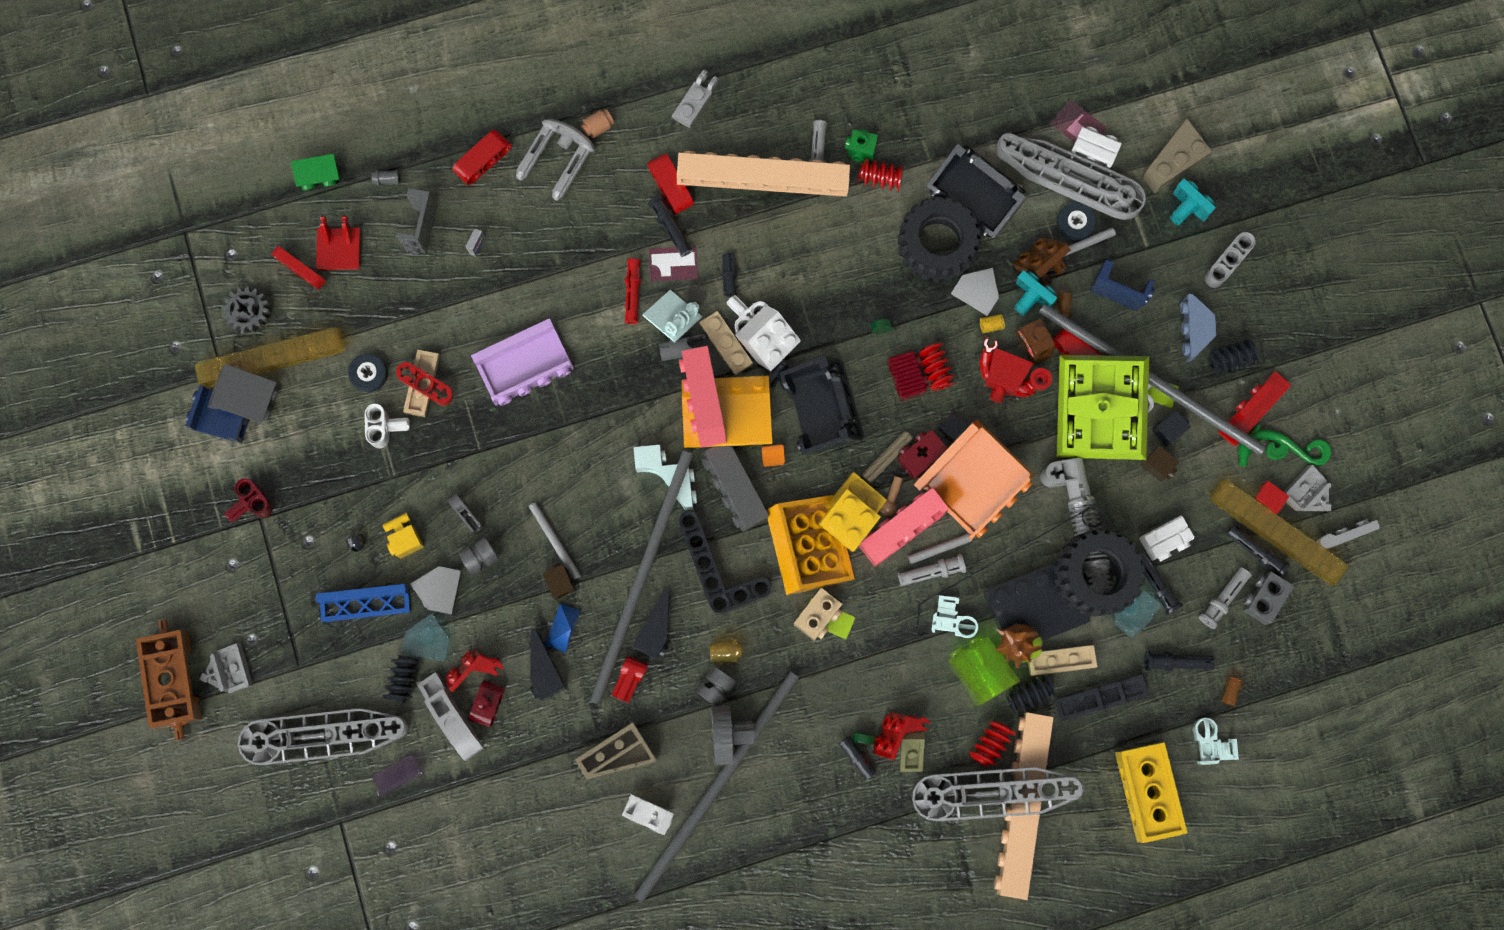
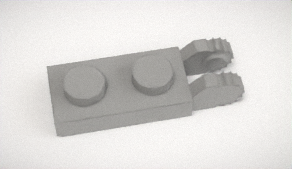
M706 70L701 72L672 115L673 119L688 128L692 127L719 82V78L714 76L707 89L702 87L708 76V71Z
M1368 519L1356 523V528L1349 531L1348 527L1335 531L1336 536L1327 534L1318 538L1314 545L1316 549L1324 551L1380 529L1378 521L1369 523Z

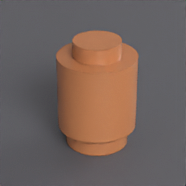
M606 109L603 111L599 110L583 119L581 127L587 137L595 138L611 129L614 121Z

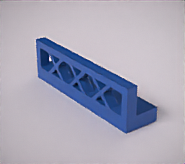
M406 584L316 594V603L320 604L321 622L411 613L409 586ZM396 596H404L405 608L396 609L390 603ZM378 598L385 603L379 611H373L368 607L374 599ZM352 601H358L363 606L358 613L352 614L346 609ZM335 603L341 608L335 616L327 617L326 604Z

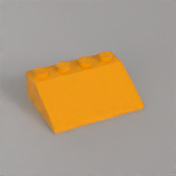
M769 376L714 378L727 443L707 447L772 444ZM682 380L684 448L700 447L698 432L693 433L691 420L695 419L694 412L689 413L687 399H691L690 392L685 393Z
M833 495L778 503L766 510L769 515L767 519L786 595L806 592L855 579L847 547L818 524L829 510L825 506L832 499Z

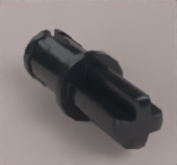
M726 253L722 255L723 273H721V277L723 278V295L734 296L737 295L736 277L738 276L735 272V255L733 253Z

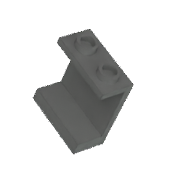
M408 188L406 196L414 210L420 211L415 236L397 233V238L406 252L414 255H419V253L426 254L437 205L430 192Z
M224 364L221 366L207 407L215 410L221 409L253 420L255 424H261L269 416L270 409L267 407L270 400L273 401L276 396L277 388H274L276 382Z

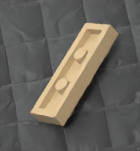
M718 311L700 322V326L734 376H737L753 365V362Z
M417 350L414 366L435 378L440 355L438 353ZM411 375V378L415 380L416 377ZM427 378L422 379L419 382V388L423 390L428 389L431 384L430 380ZM409 387L403 412L426 418L430 399Z
M1094 645L1043 651L1038 658L1028 662L1030 676L1097 668Z

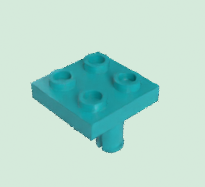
M1183 179L1173 192V195L1182 202L1170 216V219L1177 226L1191 213H1194L1201 221L1205 222L1216 208L1213 200L1207 195L1203 196L1198 192V187L1190 180L1186 181Z
M1024 270L1018 276L1016 284L1025 291V294L1016 303L1014 309L1024 316L1036 302H1039L1041 305L1045 303L1052 307L1057 300V297L1054 296L1056 292L1047 285L1043 287L1038 283L1039 278L1030 271L1026 273Z

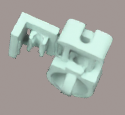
M939 595L937 610L939 616H937V613L933 616L932 632L935 633V630L955 632V636L973 637L978 631L976 620L970 616H957V619H955L957 614L955 606L959 604V598ZM964 619H970L976 626L959 624V622ZM958 628L971 629L975 631L973 634L964 635L959 631Z
M1201 718L1195 721L1192 730L1194 740L1199 741L1200 761H1197V764H1218L1220 760L1239 759L1237 739H1227L1228 742L1221 743V740L1217 739V725L1212 719ZM1201 721H1204L1205 738L1198 733V725ZM1209 723H1210V725L1212 726V733H1211V735H1210Z

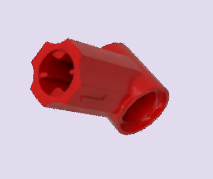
M628 655L621 668V675L615 685L612 696L629 703L638 683L642 681L649 664Z

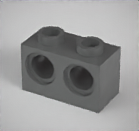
M1273 572L1261 574L1255 582L1257 588L1253 593H1249L1244 600L1246 606L1243 611L1264 625L1271 624L1294 588L1292 584ZM1269 583L1274 584L1276 587L1274 594L1268 589ZM1258 601H1261L1265 606L1263 612L1257 608Z

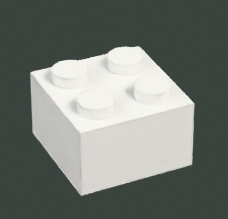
M767 305L736 334V337L756 362L770 371L801 341L782 315Z

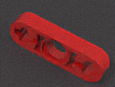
M276 246L272 251L271 255L316 289L320 290L326 283L322 277L281 247Z
M403 362L396 368V376L402 383L441 406L449 405L454 398L453 391L441 381L408 362ZM410 368L409 371L416 377L415 380L407 375L404 377L402 371H407ZM427 378L431 382L430 387L425 390L420 389L419 382ZM435 386L440 392L447 390L446 394L448 397L439 400L440 396L434 392Z

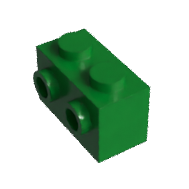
M335 154L291 161L296 187H302V190L314 189L315 184L323 183L324 187L337 185L336 180H341Z

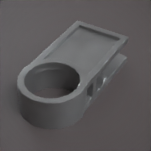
M456 493L447 499L452 508L475 535L484 528Z

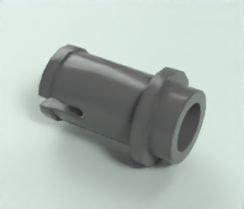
M376 169V171H372V183L377 184V186L389 183L399 184L398 170L379 171V169Z

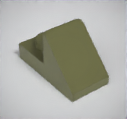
M924 733L904 734L899 747L900 772H923Z

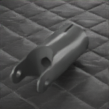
M701 334L679 338L676 342L672 340L659 342L662 362L683 358L681 351L694 349L690 347V344L705 339L706 335Z

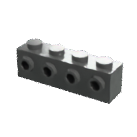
M716 446L705 450L702 455V464L707 471L711 472L714 487L717 490L720 489L725 507L727 509L730 508L734 515L732 519L735 526L740 528L742 532H745L765 522L769 515L732 446Z

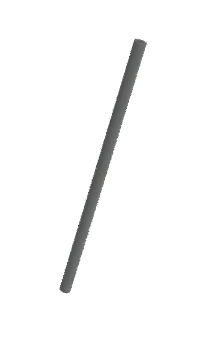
M1044 303L1039 310V313L1105 356H1126ZM1149 371L1150 385L1256 454H1262L1266 446Z
M682 451L591 695L590 702L600 705L692 459L693 454Z
M791 671L754 722V742L799 679ZM753 744L738 745L733 752V765H724L634 894L636 899L644 902Z

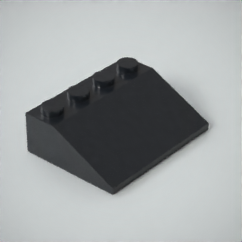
M1058 562L988 589L983 593L998 629L1011 627L1015 623L1025 624L1033 627L1042 638V641L1091 621L1088 614L1077 612L1078 608H1071L1067 605L1068 599H1062L1060 596L1061 587L1056 586L1054 581L1058 579V574H1054V567L1058 566Z

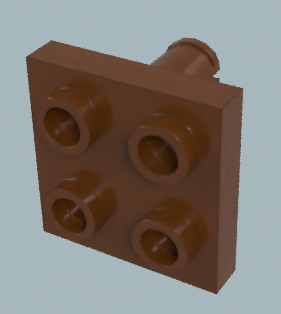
M1043 237L1038 239L1027 252L1021 254L1013 265L1017 271L1032 272L1039 278L1038 283L1045 287L1046 285L1048 286L1047 282L1049 284L1052 282V279L1047 274L1049 269L1053 268L1055 274H1061L1064 272L1063 269H1067V265L1062 258L1071 249L1067 243Z

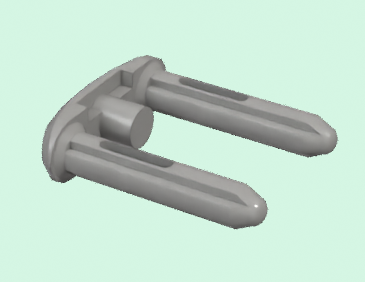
M546 119L542 121V129L517 168L516 178L521 181L528 177L554 132L561 134L557 144L568 150L574 141L579 147L553 189L552 198L557 201L564 197L589 153L595 150L593 143L573 126L558 120Z

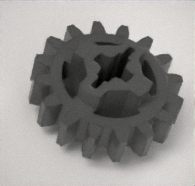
M247 286L245 291L237 288V294L230 292L231 299H224L227 306H222L221 309L227 313L223 314L222 317L228 320L226 324L229 327H233V330L236 332L241 329L243 334H247L249 329L252 333H255V327L258 326L262 329V321H269L265 315L271 314L266 309L270 306V303L264 301L266 299L263 293L259 294L260 292L256 288L253 291ZM243 305L248 309L250 315L245 313V309L242 307Z

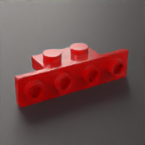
M1274 371L1262 385L1258 383L1250 391L1252 396L1247 401L1243 399L1235 408L1238 411L1228 422L1247 434L1289 389L1291 384ZM1221 430L1218 432L1232 446H1236L1239 443Z

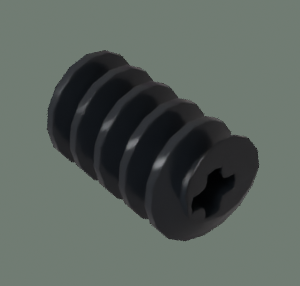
M1249 339L1244 340L1243 343L1229 344L1227 348L1222 346L1219 349H1212L1209 355V364L1214 376H1219V369L1223 374H1226L1227 367H1229L1230 371L1234 372L1235 365L1241 370L1244 368L1243 362H1245L1247 367H1251L1252 360L1256 364L1259 361L1257 348Z
M397 655L398 658L391 659V662L396 667L389 668V671L394 676L387 677V680L392 685L385 686V689L390 694H384L382 697L406 703V699H412V696L407 691L414 690V687L409 682L416 681V678L411 673L418 672V669L413 667V664L420 663V660Z
M1047 674L1042 675V681L1040 678L1035 677L1033 683L1027 680L1025 686L1022 683H1018L1017 690L1013 686L1009 687L1008 692L1005 690L1008 704L1015 715L1018 714L1017 707H1020L1025 712L1026 704L1033 709L1034 701H1037L1042 706V698H1045L1050 703L1051 695L1056 697L1055 689Z

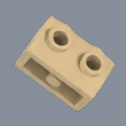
M821 588L794 622V626L814 641L817 637L822 639L829 630L826 625L830 620L835 622L843 612L839 609L842 603Z

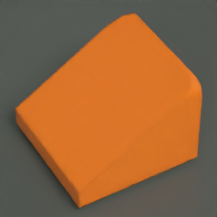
M782 444L762 447L764 467L783 465L785 463L784 446Z

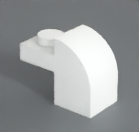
M631 794L622 816L665 835L671 825L673 813Z

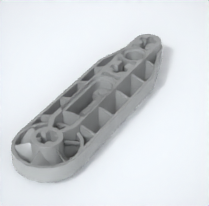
M1011 133L1002 135L997 142L995 151L997 157L1007 162L1028 180L1121 220L1132 219L1139 214L1145 205V192L1140 184L1134 180L1049 142L1018 137ZM1134 199L1140 202L1139 209L1130 206Z
M360 708L261 719L250 722L243 728L238 738V748L241 756L247 762L254 765H271L367 754L403 738L408 732L409 725L403 717ZM353 712H369L370 720L354 721ZM348 713V722L331 723L330 715ZM375 714L388 716V718L376 719ZM325 715V725L309 726L308 717ZM303 718V727L287 729V719ZM279 720H280V727H279V725H277L276 723H274V722H272V721H279ZM396 723L401 725V729H397V732L395 730H386V726H395ZM373 724H377L379 732L375 736H372L369 732ZM267 725H272L270 732L264 733ZM252 726H253V727L256 729V731H257V732L254 733V734H253L252 731L250 730V728H251ZM325 729V732L308 735L303 734L300 737H295L294 733ZM351 729L362 731V734L357 733L352 734V736L348 735L347 733L348 731H351ZM284 734H286V737H287V745H286V746H285L286 739H285V735H284ZM326 739V742L295 745L296 740ZM390 739L381 744H378V740ZM259 740H265V745H258ZM372 741V748L363 752H355V743ZM349 744L351 753L333 755V745ZM327 746V756L311 757V748ZM304 749L305 758L288 760V750ZM282 754L283 760L276 761Z
M1036 767L939 774L924 777L919 781L913 790L912 800L919 815L932 821L1039 815L1078 800L1083 796L1085 787L1083 782L1074 776ZM1037 770L1045 772L1046 779L1027 780L1026 771ZM1023 771V781L1004 782L1003 773ZM1000 773L999 783L982 784L981 774ZM1050 774L1062 776L1064 778L1050 779ZM977 775V784L959 785L958 776ZM954 776L955 786L950 780H948L945 777ZM942 779L945 780L943 788L939 789L938 787ZM926 781L931 788L927 789L924 782ZM1059 782H1062V787H1069L1071 782H1073L1079 789L1075 790L1074 795L1070 791H1062L1063 796H1060ZM1049 783L1055 786V793L1050 797L1046 796L1043 791L1045 785ZM1036 784H1039L1038 793L1040 798H1037V793H1029L1028 798L1021 794V790H1024L1026 785L1029 789H1037ZM999 787V790L976 792V794H968L967 789ZM957 790H961L962 803H958L959 795ZM934 792L941 797L940 801L937 800L938 804L931 801V796H934ZM955 795V798L947 799V796ZM1000 795V800L968 802L969 797H976V799H980L985 797H999ZM1057 800H1066L1054 806L1052 802ZM1049 801V808L1039 812H1030L1029 802ZM1025 803L1027 813L1007 814V804ZM1002 804L1003 814L984 815V806ZM961 807H980L981 816L962 817ZM957 808L958 817L949 818Z

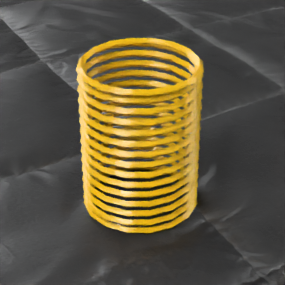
M1002 314L990 316L989 318H980L982 333L1004 330L1005 323Z

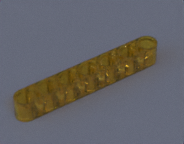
M331 328L202 361L195 364L194 367L198 386L202 385L207 388L215 386L221 366L224 364L258 375L344 352L345 347L341 330L339 328Z
M1221 480L1210 495L1209 499L1215 505L1324 582L1337 586L1348 570V565L1229 481Z

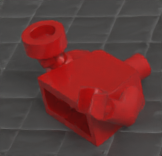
M988 336L985 337L984 345L986 348L982 351L979 366L981 376L986 380L985 386L993 389L989 398L991 401L1002 403L1005 394L1012 397H1029L1036 393L1035 390L1043 391L1050 386L1052 375L1045 368L1035 369L1029 379L1024 382L1023 380L1033 366V363L997 349V338H995L994 344L989 345L987 343Z

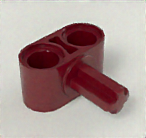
M242 478L236 482L234 490L240 501L225 512V516L230 522H235L247 511L261 518L268 517L272 513V502L255 482L247 478ZM247 485H251V491L244 495V488ZM264 501V508L261 511H257V504Z
M483 680L472 706L469 721L491 728L502 701L505 687Z

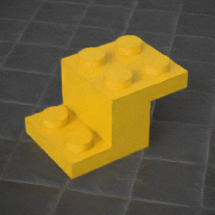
M853 472L825 506L829 510L818 524L850 551L854 552L880 519L877 512L887 499Z

